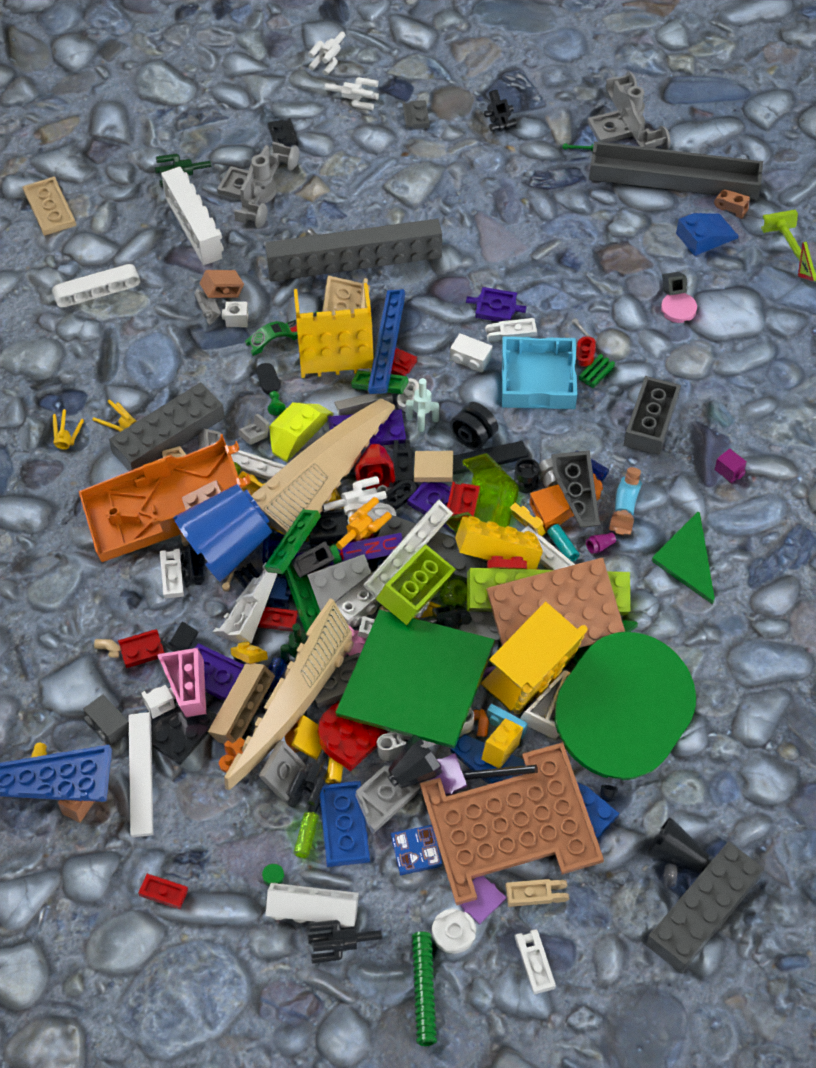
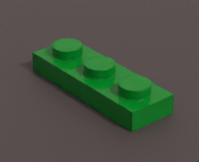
M358 370L351 382L352 388L368 390L371 372ZM391 374L387 393L403 394L409 383L408 377Z

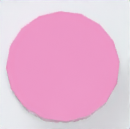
M686 293L667 295L663 299L661 306L664 317L675 323H684V321L692 320L697 310L696 301Z

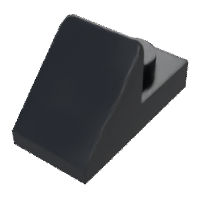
M325 541L295 557L291 562L299 578H303L318 569H325L335 558Z

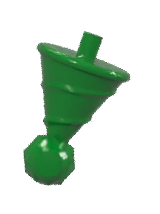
M272 391L269 394L271 403L268 406V412L271 415L278 416L286 409V406L278 399L279 393Z

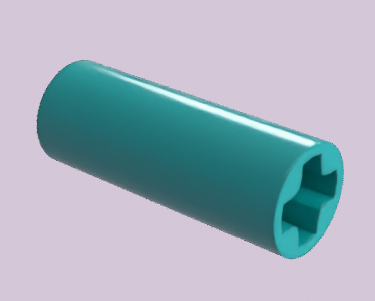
M559 524L551 526L547 533L560 552L572 562L577 560L580 553Z

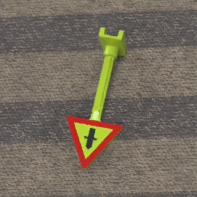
M790 210L763 215L764 226H761L763 233L779 230L795 256L799 259L798 277L813 282L816 281V273L807 242L802 243L801 249L789 230L790 228H796L798 212Z

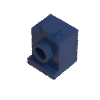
M285 577L275 579L268 597L269 607L289 610V599H291L292 593Z

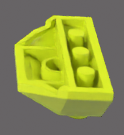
M292 402L269 425L272 454L287 463L328 421V416H333L334 413L320 404Z

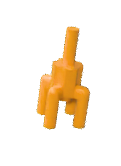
M373 497L349 517L350 523L346 527L347 534L336 543L338 549L342 550L352 539L360 541L362 538H368L392 518V515L386 512L373 522L372 518L367 515L379 503L378 498Z

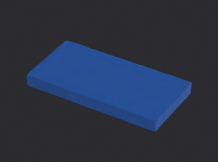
M361 781L327 784L321 790L320 804L327 867L370 863L366 820L355 796L356 790L362 786Z

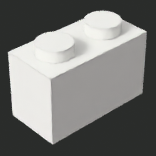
M459 334L450 348V360L483 373L492 358L493 346Z

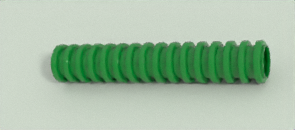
M424 931L416 932L412 935V946L414 947L412 949L414 954L413 967H415L413 973L415 974L414 981H416L414 983L416 988L414 990L416 995L414 999L416 1001L415 1008L417 1009L415 1011L417 1016L415 1021L418 1023L416 1024V1029L418 1030L416 1036L419 1037L416 1039V1043L420 1046H432L437 1043V1038L435 1037L437 1032L434 1030L436 1029V1024L434 1023L436 1017L434 1016L435 1009H433L435 1007L433 1002L435 996L433 995L434 989L432 988L434 987V982L432 981L434 979L432 974L433 961H431L433 959L431 954L432 935Z

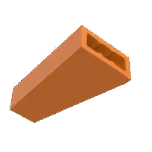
M593 473L596 500L598 501L603 486ZM559 484L530 493L529 505L535 517L537 516L543 521L545 533H547L551 526L555 524L560 525L574 516Z

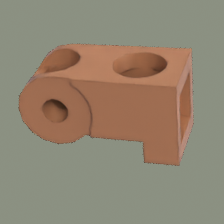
M722 190L715 199L714 204L718 209L736 213V217L742 219L749 210L750 197L729 190Z

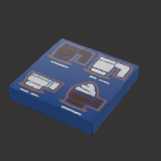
M432 825L390 833L400 876L442 867V860Z

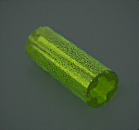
M305 812L303 814L293 854L299 858H309L319 821V816L315 813Z

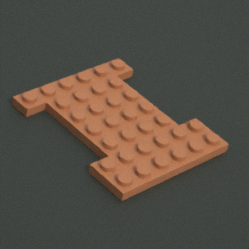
M563 742L522 754L524 764L537 765L538 773L523 774L447 797L441 778L420 783L456 906L477 900L472 882L473 878L555 855L562 875L604 863L603 855Z

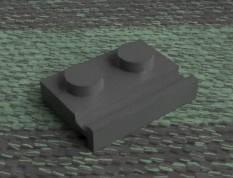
M426 100L410 101V103L402 102L406 130L409 127H413V129L430 128Z

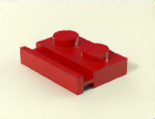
M395 348L391 374L401 376L409 374L417 362V356Z
M452 482L447 508L453 512L451 517L460 520L463 516L467 518L469 516L474 517L480 486L465 483L460 485Z
M157 629L118 640L126 668L159 659L157 655L164 654Z

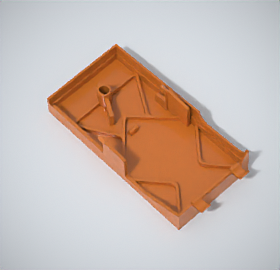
M220 434V439L216 443L185 456L173 457L169 455L79 491L94 547L101 562L183 534L173 518L186 510L182 500L183 496L215 480L218 481L224 490L236 484L241 489L249 485L251 482L249 473H247L246 477L239 478L231 454L239 451L237 441H235L234 445L228 446L225 443L223 434Z

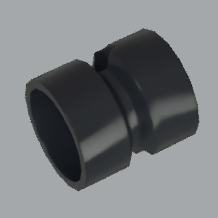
M522 458L516 462L514 487L519 492L531 493L536 490L540 467L538 462L531 458Z

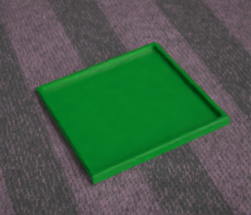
M379 609L335 712L336 716L409 737L415 735L421 740L455 749L494 648L495 639L415 618L406 625L393 613Z

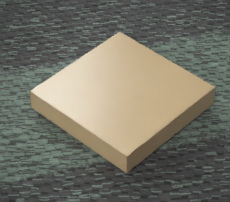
M415 451L414 482L453 481V451Z

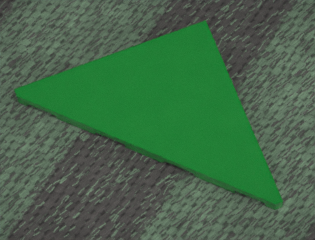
M697 512L652 557V562L713 604L715 597L701 515L700 512Z

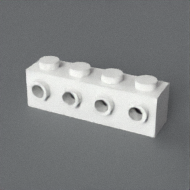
M373 573L336 602L348 626L352 628L360 625L363 616L372 615L377 610V607L381 605L362 586Z
M271 883L267 893L266 916H270L275 920L293 919L299 923L339 920L341 927L347 928L355 925L359 893Z

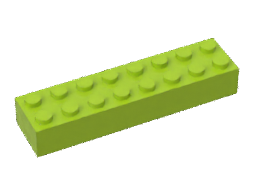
M470 568L467 571V611L492 612L486 591L489 587L553 570ZM607 571L620 615H626L631 612L630 572Z

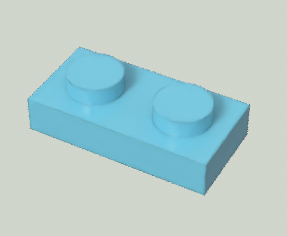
M491 703L487 709L489 722L493 726L498 727L506 718L524 727L521 739H523L527 733L528 723Z

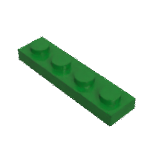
M302 509L264 566L268 573L283 574L321 517L318 510Z
M290 562L284 573L305 633H307L321 611L308 575L299 578L292 562Z

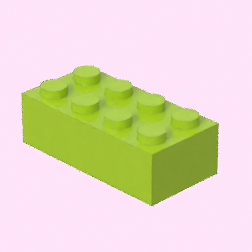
M425 544L384 585L376 600L407 625L447 583L456 569Z

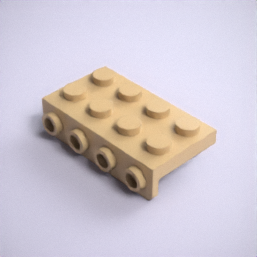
M328 276L322 312L332 311V315H335V310L350 309L352 314L354 309L365 308L364 283L368 284V279L364 278L363 283Z

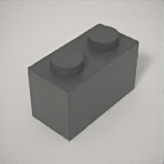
M104 694L83 708L86 716L84 721L90 728L94 727L97 730L96 733L103 742L106 740L112 746L129 733L128 720Z

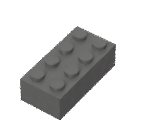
M648 376L644 377L626 430L624 446L657 455L661 454L679 399L681 385Z

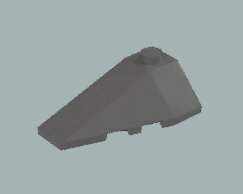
M590 450L551 454L553 474L579 527L600 526Z

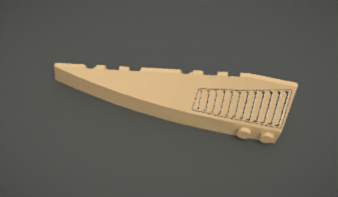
M379 399L355 413L312 443L258 489L252 497L270 522L267 524L286 534L302 509L318 510L320 513L323 510L322 505L330 500L332 491L340 486L342 477L347 476L360 458L362 449L367 448L370 444V438L372 435L377 434L379 431L378 427L380 424L385 423L395 409V405L386 400Z
M330 598L310 626L306 633V636H308L306 643L299 645L295 662L290 661L285 672V679L281 678L267 701L264 707L267 710L264 717H258L254 724L256 727L253 736H247L242 748L243 754L238 753L224 777L225 789L230 790L270 753L278 741L284 738L312 704L334 670L342 665L345 654L352 650L354 644L352 641V631L333 599Z

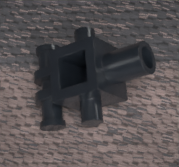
M498 90L490 91L488 94L491 103L487 110L484 111V116L490 117L491 123L496 122V124H489L490 131H503V128L508 130L512 126L516 127L517 121L515 118L508 121L511 115L510 112L514 111L513 105H508L507 99L501 100Z
M451 604L432 608L433 616L420 618L422 621L453 629H459L458 624L464 623L467 625L472 621L470 613L466 608L461 605H457L454 608Z

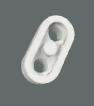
M409 378V383L403 394H398L397 407L399 410L402 409V411L406 412V401L413 400L414 392L419 389V383L415 379Z

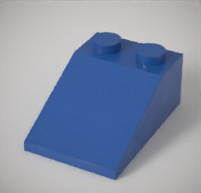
M692 213L678 219L676 234L694 256L739 237L721 214Z

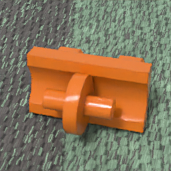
M241 737L234 743L228 740L224 744L226 755L222 756L219 760V766L225 773L228 772L237 754H243L242 748L245 740Z

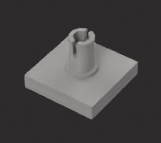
M278 741L267 762L262 764L259 777L282 801H289L290 797L287 793L299 770H306L307 765L284 741Z

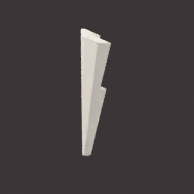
M266 562L262 566L264 571L258 578L254 577L236 600L237 603L231 614L226 613L224 616L226 621L220 628L216 627L214 629V634L237 644L241 642L252 643L277 573H268L264 568Z

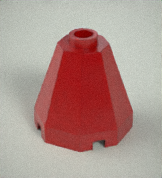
M371 444L366 448L355 467L356 479L360 481L378 476L379 484L367 486L366 489H377L381 485L388 488L389 484L395 481L394 464L385 447L380 444Z

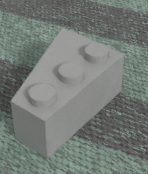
M364 554L308 574L320 611H322L330 598L336 602L371 574Z

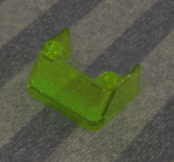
M487 453L464 459L462 463L473 473L471 485L480 486L474 517L482 522L492 521L506 528L509 526L512 518L510 507L516 503L519 494L517 483ZM469 512L453 515L445 523L457 534L462 517L469 518L472 515Z

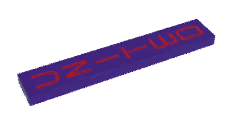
M402 533L351 542L342 550L338 549L342 562L363 554L366 560L386 557L403 540ZM305 552L297 553L294 557H297ZM334 562L329 564L327 567L333 566Z

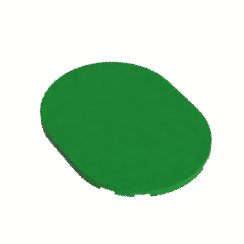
M618 632L607 635L596 641L586 651L560 687L554 705L555 727L567 752L585 769L604 778L636 779L651 773L664 762L691 722L696 706V691L692 676L679 655L668 645L654 637L637 632Z

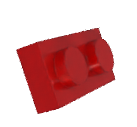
M265 607L258 627L293 632L292 626L297 623L298 611Z
M147 873L138 894L140 897L180 910L188 892V887Z

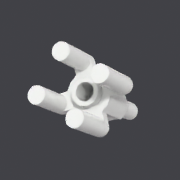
M341 31L335 39H330L325 44L322 41H318L308 53V56L313 58L318 51L319 54L308 66L310 70L313 71L323 61L324 63L329 62V64L322 73L327 76L338 63L335 56L340 51L339 43L346 36L344 32Z
M357 77L355 84L347 82L343 86L325 84V90L342 93V97L352 99L351 105L356 108L373 111L374 104L360 102L359 100L363 97L375 100L379 98V93L362 88V85L378 87L377 80Z
M378 476L356 481L353 483V490L342 493L340 500L323 504V512L350 504H365L373 497L382 500L386 498L385 491L377 493L376 488L362 490L364 487L379 484Z

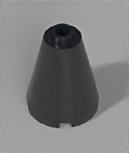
M670 817L660 828L661 831L655 836L647 852L649 856L696 873H699L701 870L704 871L711 862L708 859L709 854Z

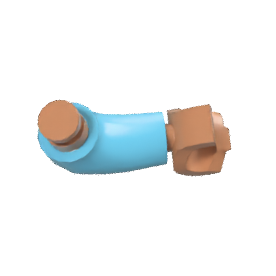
M628 468L626 476L621 479L618 485L615 513L612 514L609 530L615 531L616 534L631 535L635 504L642 486V482L639 480L641 471L638 468Z

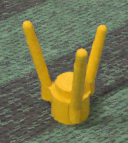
M111 400L107 402L121 415L118 420L120 427L95 417L92 418L93 421L119 432L137 422L119 402L114 404Z
M65 409L62 410L59 433L56 414H53V444L57 448L64 450L68 449L70 445H74L75 438L84 422V419L80 420L71 437L70 432L65 430Z

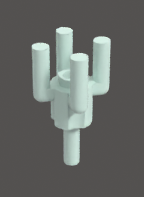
M424 378L419 380V389L414 392L413 400L406 401V419H413L414 409L418 413L417 430L419 432L425 430V414L432 411V421H439V403L431 402L432 393L426 389V379Z

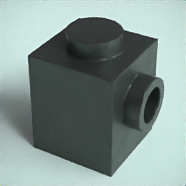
M679 271L662 274L663 291L668 295L687 293L686 275Z

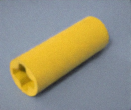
M331 757L328 760V772L325 782L327 784L341 783L344 766Z

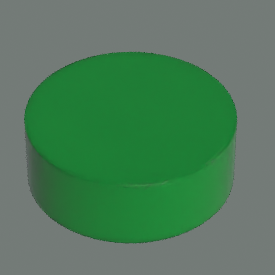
M336 545L329 546L335 558L333 561L334 565L341 563L342 560Z
M278 864L267 865L262 871L264 883L269 887L271 883L282 884L284 881L283 868Z

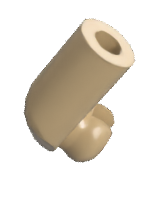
M95 639V649L109 650L108 656L110 658L119 657L121 649L116 642L109 639Z

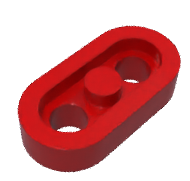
M586 336L578 340L576 348V363L578 365L586 367L594 362L596 341L594 338Z
M492 556L491 560H487V568L527 569V561L523 560V557H511L510 560L503 559V556Z

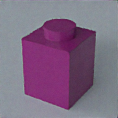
M729 448L717 458L714 470L732 483L744 476L747 461Z

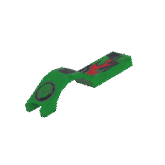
M318 311L313 313V317L317 316ZM296 319L288 323L279 321L268 323L245 340L246 346L251 345L253 348L251 350L252 356L262 353L267 343L275 338L287 336L292 340L298 339Z

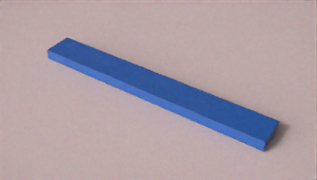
M404 289L387 291L368 386L369 394L387 393L406 294Z

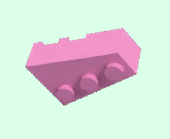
M198 648L157 655L184 715L191 717L206 714L204 659Z

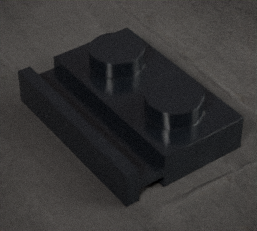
M288 118L287 121L267 122L272 142L284 144L287 147H291L293 144L298 145V138L291 118Z

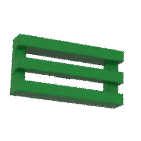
M599 354L594 362L579 375V380L594 389L615 367V362H610L609 358H603V355ZM606 365L607 367L591 382L590 380Z

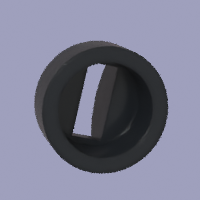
M601 785V798L605 802L615 800L618 788L612 785Z

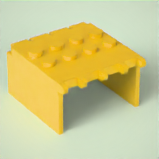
M364 283L365 308L354 309L352 314L350 309L335 310V315H332V311L317 312L315 317H313V312H299L298 291L294 289L301 378H305V374L317 373L318 377H321V372L336 371V375H340L339 371L354 370V374H356L358 369L369 368L371 372L374 359L368 284Z
M545 601L489 659L496 668L481 682V685L510 711L513 710L515 714H520L535 698L537 699L545 692L549 684L551 685L558 678L563 668L575 657V653L588 630L587 627L581 625L577 629Z

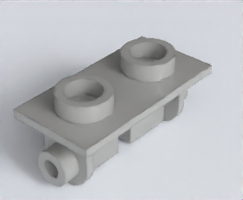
M198 289L195 291L194 296L203 311V316L208 324L211 325L222 313L215 298H208L204 291Z

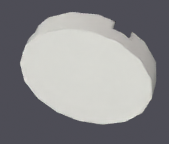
M459 909L444 910L437 915L433 922V941L439 949L446 953L456 954L464 952L471 947L475 940L476 926L474 920L466 912L459 911Z

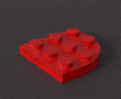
M339 700L322 715L317 729L320 739L319 744L329 757L349 771H352L377 748L378 738L388 732L384 729L337 717L335 712L340 703Z

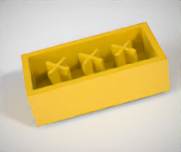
M469 516V518L462 517L455 536L460 553L485 560H491L492 556H503V559L510 560L511 557H523V560L527 561V569H537L543 553L539 540L534 533L529 531L523 533L510 526L506 528L501 527L492 521L482 522L473 516Z

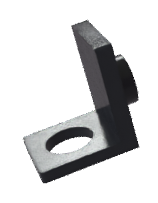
M181 622L171 641L161 640L160 643L173 652L187 650L192 645L199 631L187 623Z

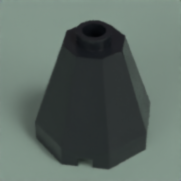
M415 735L406 742L388 769L390 774L388 779L394 787L398 785L402 789L436 778L442 773L441 766L428 747L422 748L421 745L424 742Z

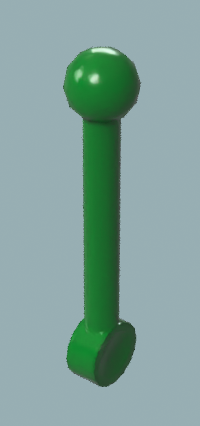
M565 143L562 145V148L564 150L570 148L590 149L593 151L594 144L591 146H578Z

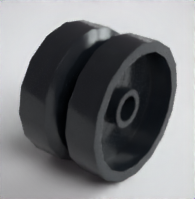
M469 402L450 421V428L454 436L464 446L472 450H479L498 431V423L494 415L485 406L477 402Z

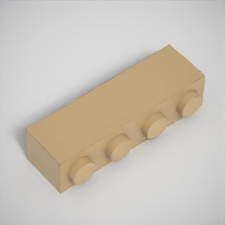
M246 663L208 730V733L219 743L225 744L228 740L234 743L240 737L242 738L275 678L274 674L265 665Z

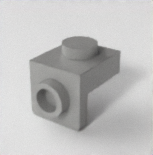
M256 414L254 415L253 424L239 429V436L250 445L268 437L269 422L261 415Z

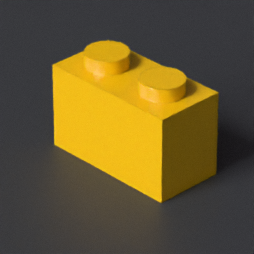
M505 718L485 742L481 760L501 768L519 746L524 727Z

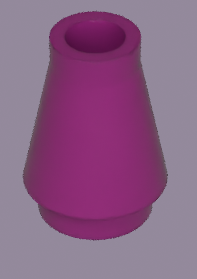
M612 532L591 535L586 540V547L591 554H598L616 543V537Z

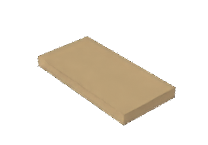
M55 176L22 186L44 236L77 226Z

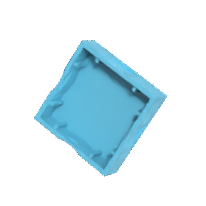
M503 336L502 408L576 409V338L537 339Z

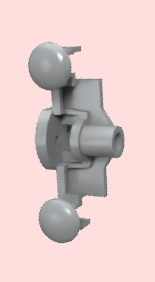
M627 72L625 76L607 79L606 91L618 110L588 118L587 123L598 142L609 143L634 136L640 147L656 148L661 146L662 149L668 150L671 138L664 126H660L658 130L651 132L649 128L644 129L645 118L642 115L645 109L643 102L644 90L637 86L634 74Z
M273 142L272 155H270L269 146L265 145L261 154L252 158L249 171L230 166L217 191L218 194L241 200V210H234L235 221L247 223L248 220L255 221L257 229L265 224L268 215L265 203L272 200L276 195V183L273 175L280 162L287 163L288 170H293L297 166L300 154L298 147L295 145L291 148L284 146V144Z

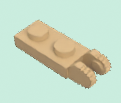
M550 879L506 883L508 907L566 902L569 900V894H552L551 889L561 890L567 888V881H550Z

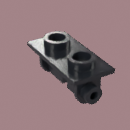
M188 544L186 550L181 554V563H184L183 579L186 581V588L189 587L190 583L201 585L204 581L203 568L196 567L202 566L201 553L197 554L194 549L191 550V546Z

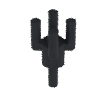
M321 749L316 763H308L305 771L299 770L287 793L291 797L288 805L293 808L296 807L303 790L311 793L307 803L310 804L308 812L313 815L316 814L320 805V793L325 784L324 778L328 772L323 767L328 757L323 749Z
M339 920L309 923V931L331 930V932L307 936L308 944H312L313 952L333 950V952L311 954V962L313 964L341 960L343 951L357 949V942L381 940L382 932L379 930L356 933L354 927L341 928Z

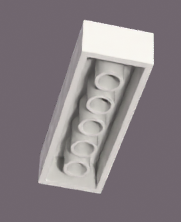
M181 167L162 172L165 198L202 265L221 260L222 251H224L220 241L222 239L221 232L215 228L213 218H209L207 207L202 205L200 195H196L193 183H189L188 174L184 173Z

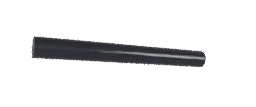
M537 765L464 771L463 775L465 780L533 774L538 773Z

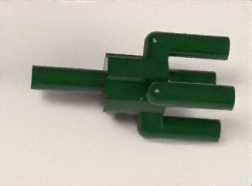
M177 153L156 156V163L173 162L172 165L155 167V173H160L161 175L162 172L181 167L183 172L190 176L193 175V170L210 168L211 161L192 163L191 159L180 160V156ZM159 180L160 187H163L162 180Z
M298 623L292 626L293 632L288 636L289 643L280 647L283 664L290 662L289 654L296 660L299 645L301 643L305 644L308 639L306 634L301 631V626Z

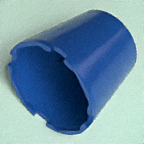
M238 484L173 517L195 552L203 554L207 560L205 565L219 582L223 581L272 533L267 524L270 522L248 490L243 491Z

